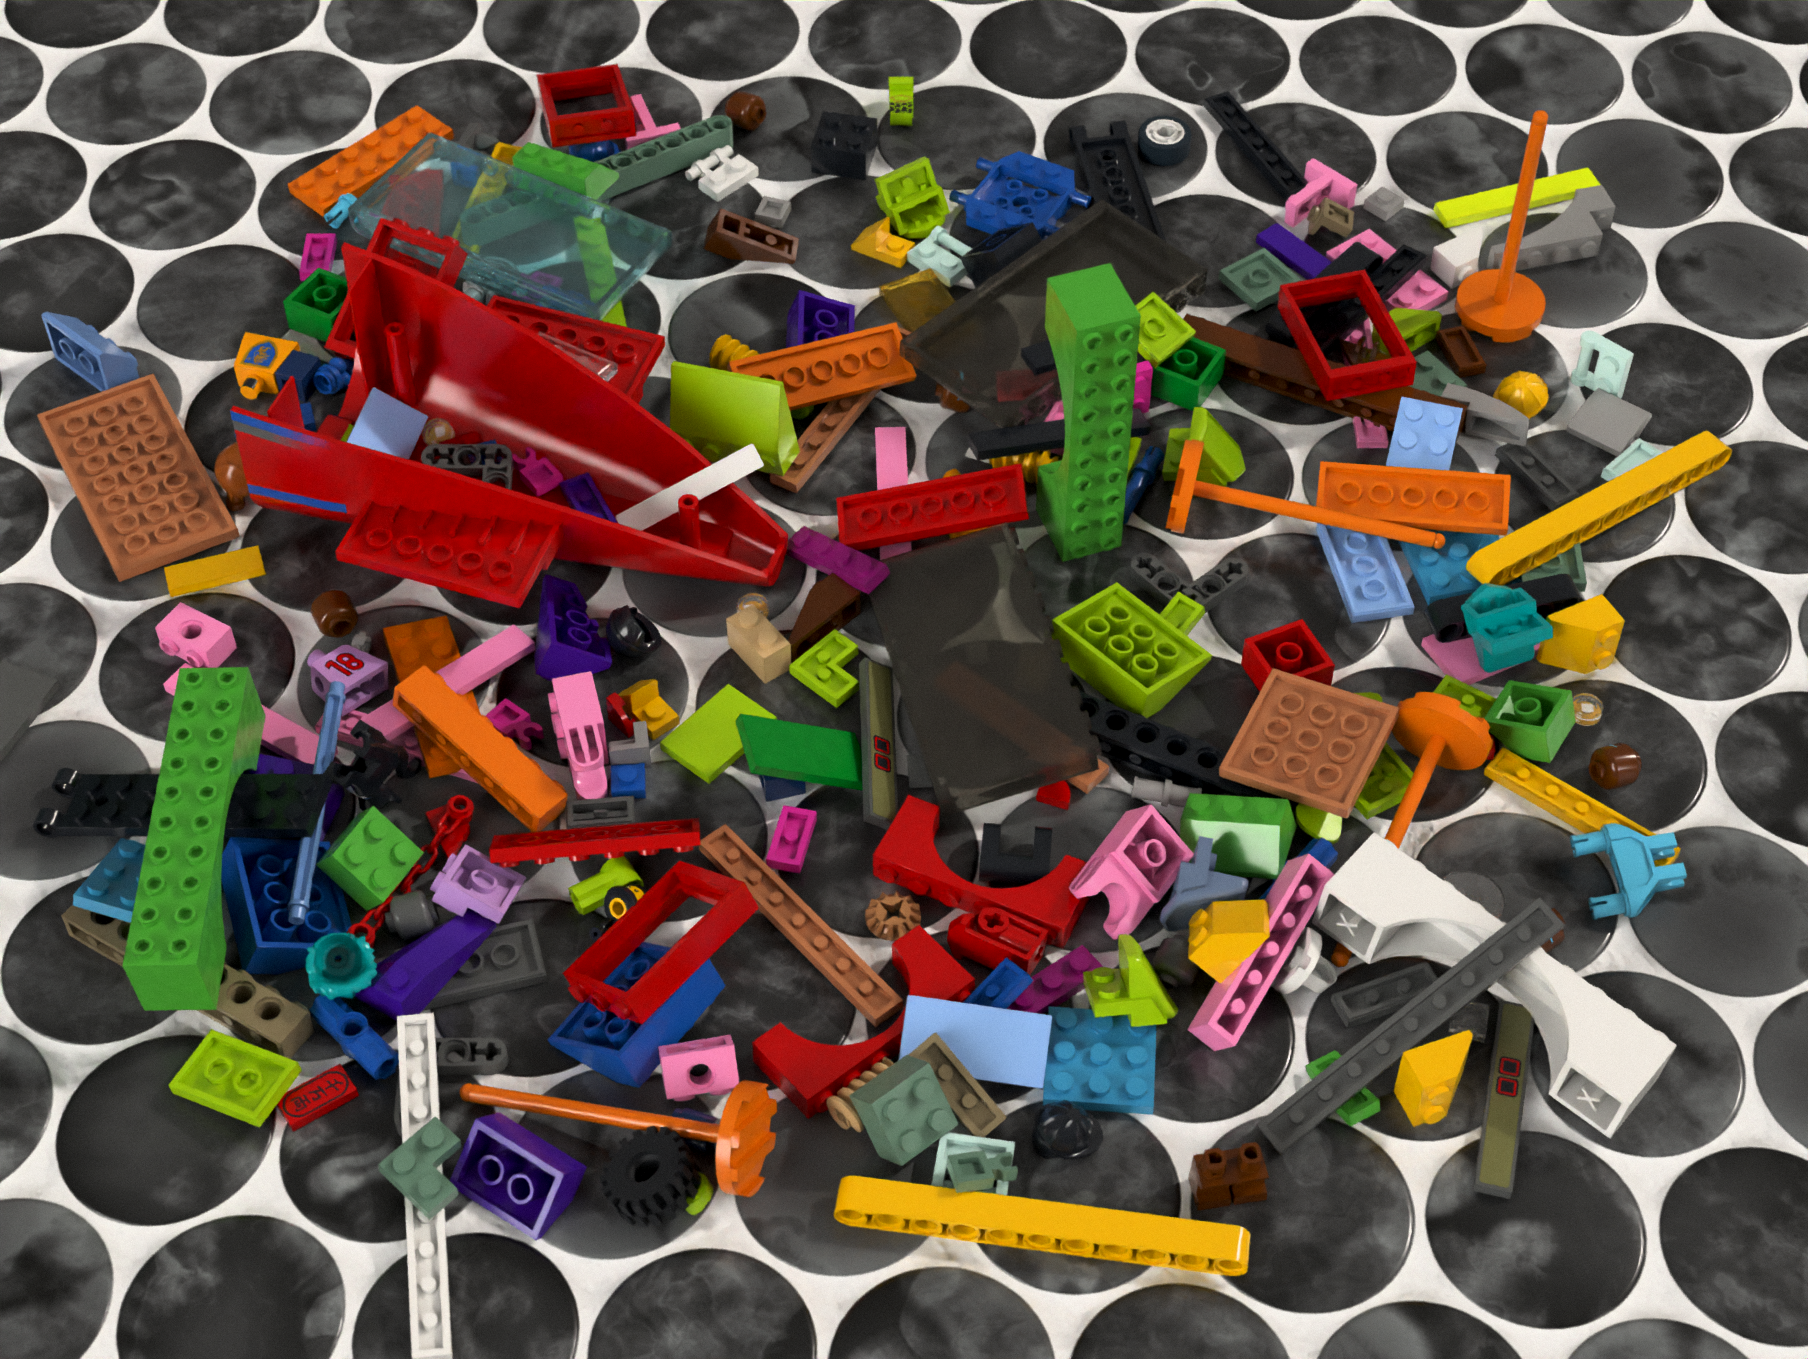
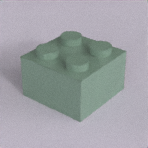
M905 1055L849 1095L879 1157L903 1166L959 1125L930 1063L909 1055Z

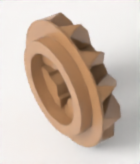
M897 890L894 894L890 895L882 892L879 898L871 899L869 907L865 910L866 925L875 936L888 941H896L920 925V906L912 900L911 895L902 896ZM899 910V918L893 916L887 919V911L893 913Z

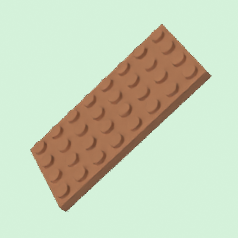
M154 374L37 414L39 423L119 582L240 537L238 528Z

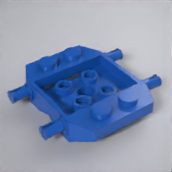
M1021 151L999 159L998 162H992L979 157L976 162V169L989 172L972 194L967 195L953 190L949 196V201L964 206L967 226L993 234L1002 228L1033 222L1043 243L1048 236L1063 241L1066 230L1055 227L1056 221L1065 216L1074 203L1088 208L1092 200L1091 196L1075 190L1074 170ZM1022 182H1025V183H1027V184H1030V185H1033V186H1036V187H1039V188L1033 189V188L1024 186ZM1047 191L1058 194V196L1049 195Z

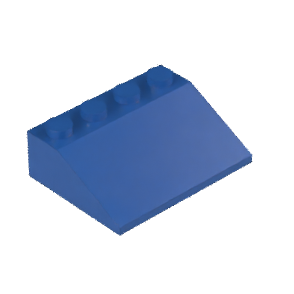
M230 837L223 851L221 880L242 969L249 974H281L304 968L306 966L305 959L309 954L307 951L308 947H312L317 940L328 934L347 933L348 929L352 926L342 888L316 864L309 899L310 907L309 911L305 914L304 923L295 925L288 921L290 910L287 907L291 898L301 840ZM319 842L316 863L331 847L330 842ZM339 955L335 957V959L341 958Z
M642 942L602 982L627 992L671 947ZM708 959L643 1024L629 1019L622 1020L615 1013L608 1010L602 1012L593 1004L585 1001L578 1004L549 1037L548 1042L553 1047L610 1080L640 1088L660 1064L658 1046L678 1043L684 1034L693 1027L695 1021L706 1008L714 1002L717 995L726 985L711 960Z

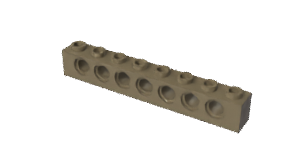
M73 905L62 915L69 936L118 965H123L131 923ZM225 961L216 1010H197L258 1047L289 1059L314 1033L310 1018L311 1014L306 1006L298 1001L290 1002L282 997L280 992L270 985L264 987L256 982L248 972L242 969L237 971L228 966Z

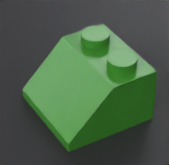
M1509 680L1484 718L1490 726L1489 732L1521 758L1551 763L1576 722L1572 691Z

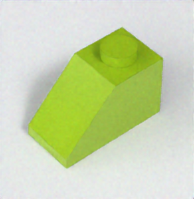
M1394 308L1389 311L1411 352L1433 340L1436 331L1440 329L1442 314L1438 311ZM1373 325V344L1377 341H1380V350H1382L1385 354L1390 356L1388 350L1386 349L1383 341L1381 340L1378 332L1376 331Z

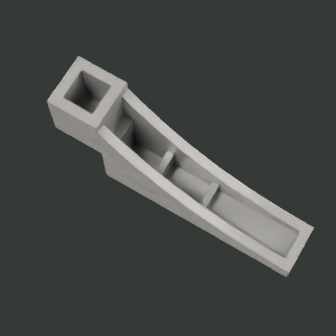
M1598 185L1576 189L1572 203L1562 214L1543 228L1522 237L1515 271L1598 256L1603 236L1601 230L1611 228L1616 208L1604 187ZM1505 243L1490 247L1486 266L1487 270L1500 269Z

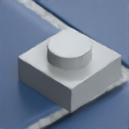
M1382 186L1365 199L1364 209L1387 221L1403 208L1405 199Z
M764 196L755 212V221L764 225L782 228L791 212V201Z

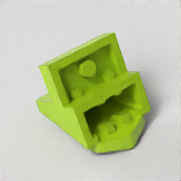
M922 157L874 179L879 195L876 196L878 206L890 218V224L900 236L903 235L908 239L927 238L936 226L944 224L945 215L950 213L943 189L936 183L929 158Z
M1194 407L1190 428L1170 429L1162 470L1164 481H1176L1185 439L1204 441L1196 477L1197 481L1227 487L1228 482L1236 481L1246 471L1239 445L1207 409Z
M1128 934L1118 935L1119 969L1099 967L1093 971L1083 972L1084 987L1094 1016L1105 1017L1127 1014L1131 1027L1167 1024V1019L1174 1018L1178 1013L1177 1006L1167 993L1137 941Z

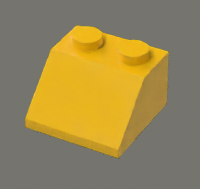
M1603 594L1547 616L1546 621L1553 627V638L1540 642L1536 656L1540 663L1583 674L1597 669H1605L1613 663L1625 620Z
M1264 899L1213 901L1205 910L1201 908L1196 911L1188 923V958L1221 984L1270 937L1269 903Z
M1470 1030L1403 1052L1393 1091L1413 1127L1423 1123H1437L1447 1115L1461 1079L1473 1035Z

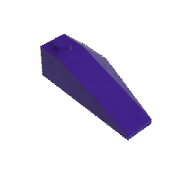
M545 574L542 584L534 655L535 673L548 681H552L553 678L589 671L595 674L610 668L612 664L610 645L606 638H600L597 633L599 628L597 621L588 617L586 613L588 605L576 584Z
M468 908L463 917L459 915L452 917L379 962L376 968L377 974L375 978H372L371 986L362 989L354 997L396 1021L397 1016L420 1014L496 928V923Z

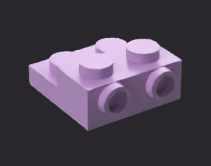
M465 844L458 856L453 853L450 855L442 872L440 871L430 888L431 891L435 892L432 901L461 917L470 908L482 917L499 924L527 877L508 867H500L499 863H490V857Z

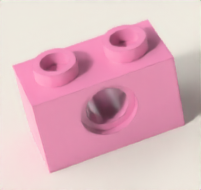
M181 602L155 627L160 648L170 656L176 655L186 660L194 668H218L237 649L230 626Z
M731 1035L658 1046L663 1085L667 1099L674 1098L678 1102L694 1099L696 1094L708 1092L711 1095H724L730 1093L732 1088H735L739 1083L735 1048ZM705 1064L709 1067L708 1071L702 1076L690 1074L691 1069L695 1065Z

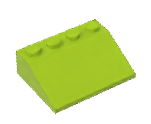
M673 361L671 364L670 429L686 440L708 461L718 462L736 451L753 444L764 463V466L757 469V471L784 476L800 450L783 382Z
M1117 582L1052 619L1045 647L1054 649V656L1116 706L1141 714L1146 718L1160 711L1212 658L1208 651Z

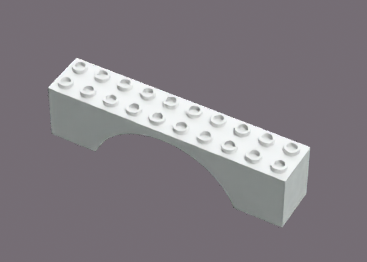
M1375 832L1325 884L1312 920L1315 926L1368 964L1386 958L1406 955L1433 956L1459 962L1507 924L1487 912L1478 902L1470 900L1457 891L1451 883L1440 879L1430 872L1421 862L1403 853L1390 840L1382 838ZM1539 947L1497 982L1529 1011L1542 1035L1550 1063V1087L1548 1094L1605 1136L1611 1138L1656 1082L1677 1045L1670 1041L1664 1033L1650 1027L1639 1019L1633 1011L1616 1003L1603 990L1589 984L1569 966L1562 965L1545 953L1543 948Z

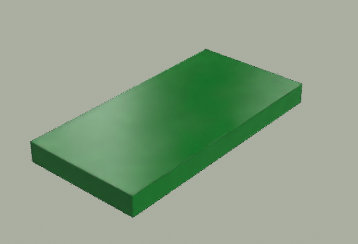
M740 714L736 719V726L752 774L863 791L862 754L855 733L747 714Z

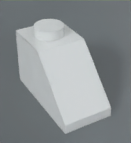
M1480 227L1434 247L1430 269L1451 289L1459 286L1471 274L1476 273L1483 229Z

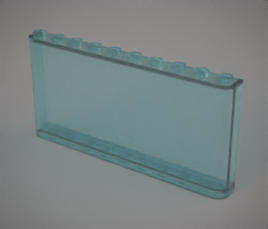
M431 132L348 208L351 226L357 233L366 238H372L380 218L390 221L393 218L401 219L410 225L409 228L417 230L418 226L424 227L434 232L435 237L441 239L444 235L450 236L460 242L459 247L468 254L458 277L513 300L600 321L672 245L671 230ZM395 238L390 246L392 249L439 269L445 258L444 255Z

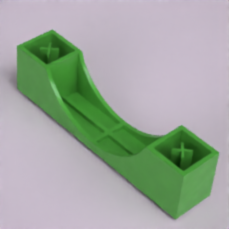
M1111 263L1047 278L1045 330L1052 348L1062 393L1065 445L1062 460L1038 466L1036 511L1063 562L1102 551H1109L1121 547L1141 315Z
M248 667L179 669L122 965L144 1011L216 1010L227 949L221 895L222 851L226 818L231 796L238 778L244 771L257 770L266 716Z

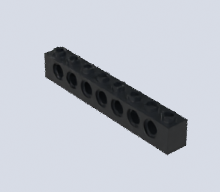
M1063 684L1045 712V723L1083 749L1165 782V779L1172 780V784L1202 788V794L1286 799L1219 777V767L1228 751L1211 745L1200 738H1194L1179 732L1173 727L1147 719L1141 714L1130 712L1111 702L1088 695L1082 690ZM1289 800L1294 820L1296 821L1295 813L1299 803Z

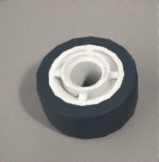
M1167 115L1147 119L1141 124L1138 133L1139 154L1144 160L1161 166L1175 165L1182 162L1188 157L1192 136L1190 127L1177 117Z

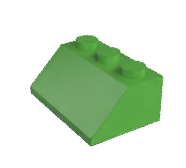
M530 142L512 157L517 186L529 188L533 191L587 208L619 178L618 172L601 164Z
M1189 793L1180 819V838L1193 853L1199 836L1212 838L1211 853L1217 854L1214 872L1239 877L1277 879L1284 868L1296 830V823L1288 799Z

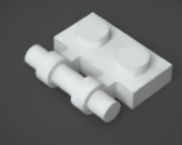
M726 145L723 148H716L711 151L710 156L706 159H699L694 162L691 168L685 172V176L689 181L698 177L699 190L719 202L759 176L756 165L740 154L732 159L728 158L733 155V149ZM714 166H717V167H718V168L715 169L714 171L710 170V169L713 168Z

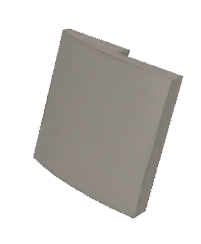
M1597 388L1567 425V432L1618 457L1629 447L1633 439H1638L1652 418V413Z

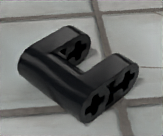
M984 823L979 881L1027 885L1049 874L1053 828L1035 827L1033 854L999 852L1001 824Z

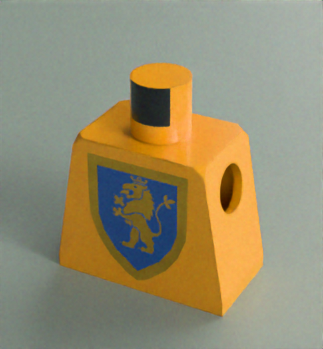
M245 332L234 363V370L238 385L241 387V394L248 399H255L260 391L271 394L280 393L275 372L292 350L300 351L299 343Z

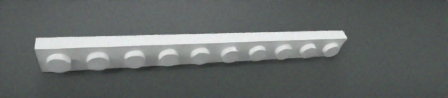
M434 1013L397 1016L402 1144L435 1116L440 1120ZM441 1164L436 1169L443 1174V1166ZM405 1197L412 1359H453L445 1207L429 1220Z

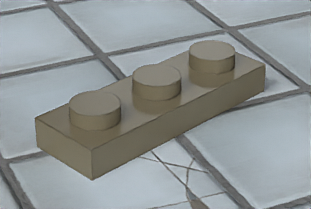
M936 1032L909 1054V1056L930 1063L955 1117L971 1136L985 1137L1007 1118Z

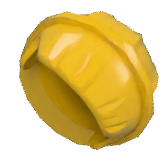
M1520 370L1505 377L1493 394L1494 398L1517 409L1529 419L1537 415L1546 406L1549 399L1547 384L1537 374Z

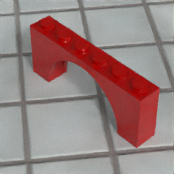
M908 795L873 854L874 876L886 883L900 885L910 889L917 895L928 896L941 901L948 907L959 908L969 913H975L987 907L1002 909L1048 930L1046 945L1064 948L1091 897L1087 896L1077 899L1069 889L1070 884L1087 862L1066 854L1058 866L1049 874L1033 883L1020 887L989 888L971 883L951 871L942 861L936 850L934 839L939 829L940 806Z
M920 925L892 943V964L903 977L909 995L963 1003L975 990V978ZM905 1008L899 1018L887 1030L869 1040L850 1045H827L813 1042L793 1033L780 1022L752 1042L753 1061L791 1102L810 1119L818 1112L822 1113L828 1110L826 1101L828 1097L837 1096V1092L842 1087L848 1088L849 1083L853 1079L860 1080V1075L864 1071H871L872 1066L876 1063H882L884 1057L891 1060L899 1054Z

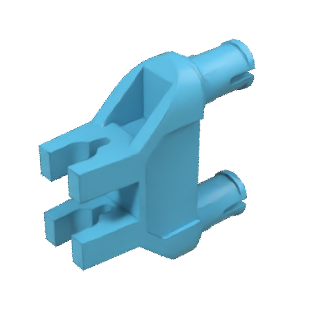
M1609 823L1604 824L1600 831L1570 836L1571 849H1575L1573 850L1575 858L1603 851L1609 855L1619 888V893L1588 898L1589 910L1593 911L1591 912L1593 920L1623 914L1628 918L1637 917L1656 892L1684 887L1683 879L1687 877V873L1683 863L1655 867L1654 864L1655 860L1675 855L1674 848H1677V841L1674 832L1644 836L1626 826Z

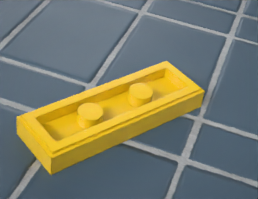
M258 545L164 567L171 597L266 575Z

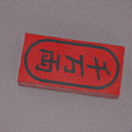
M338 1064L286 1092L276 1106L294 1132L358 1097L359 1094L342 1065Z

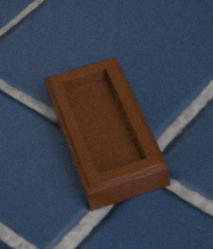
M1465 326L1436 331L1435 339L1455 375L1462 378L1485 373L1487 365Z

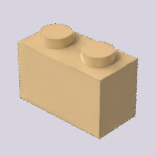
M754 604L726 619L729 646L765 684L789 671L791 644Z

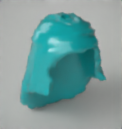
M331 933L321 937L312 947L307 948L309 954L305 959V967L310 987L313 988L315 994L320 993L321 996H326L329 1000H333L336 997L353 998L356 993L371 986V980L377 974V963L374 962L375 956L372 954L374 949L370 948L369 943L365 941V936L357 938L351 933ZM337 955L342 958L340 962L335 961Z

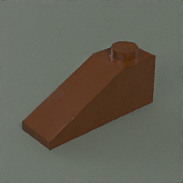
M720 208L707 227L703 249L728 259L794 264L799 238Z
M833 572L825 579L816 582L807 595L788 639V642L791 644V663L834 629L839 631L861 614L860 592Z

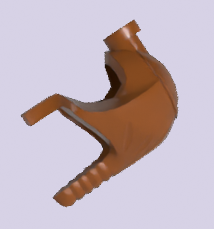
M235 442L219 453L215 461L214 471L219 484L227 493V508L232 511H239L245 507V497L250 496L238 443Z

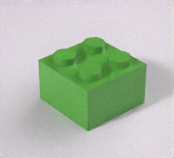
M372 806L356 815L316 865L360 906L368 911L384 903L424 852L380 811Z

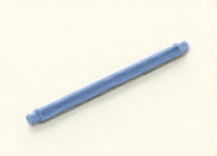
M339 681L331 682L329 692L325 695L326 702L322 718L323 722L313 774H323L331 761H334L337 734L340 727L343 704L346 700L344 695L345 685ZM325 804L312 837H301L291 898L287 907L290 910L288 921L291 924H303L305 914L309 911L312 878L320 842Z

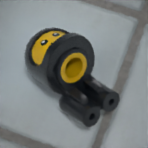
M638 884L611 887L604 899V910L607 918L600 925L590 929L591 939L597 941L621 916L637 903L647 890Z

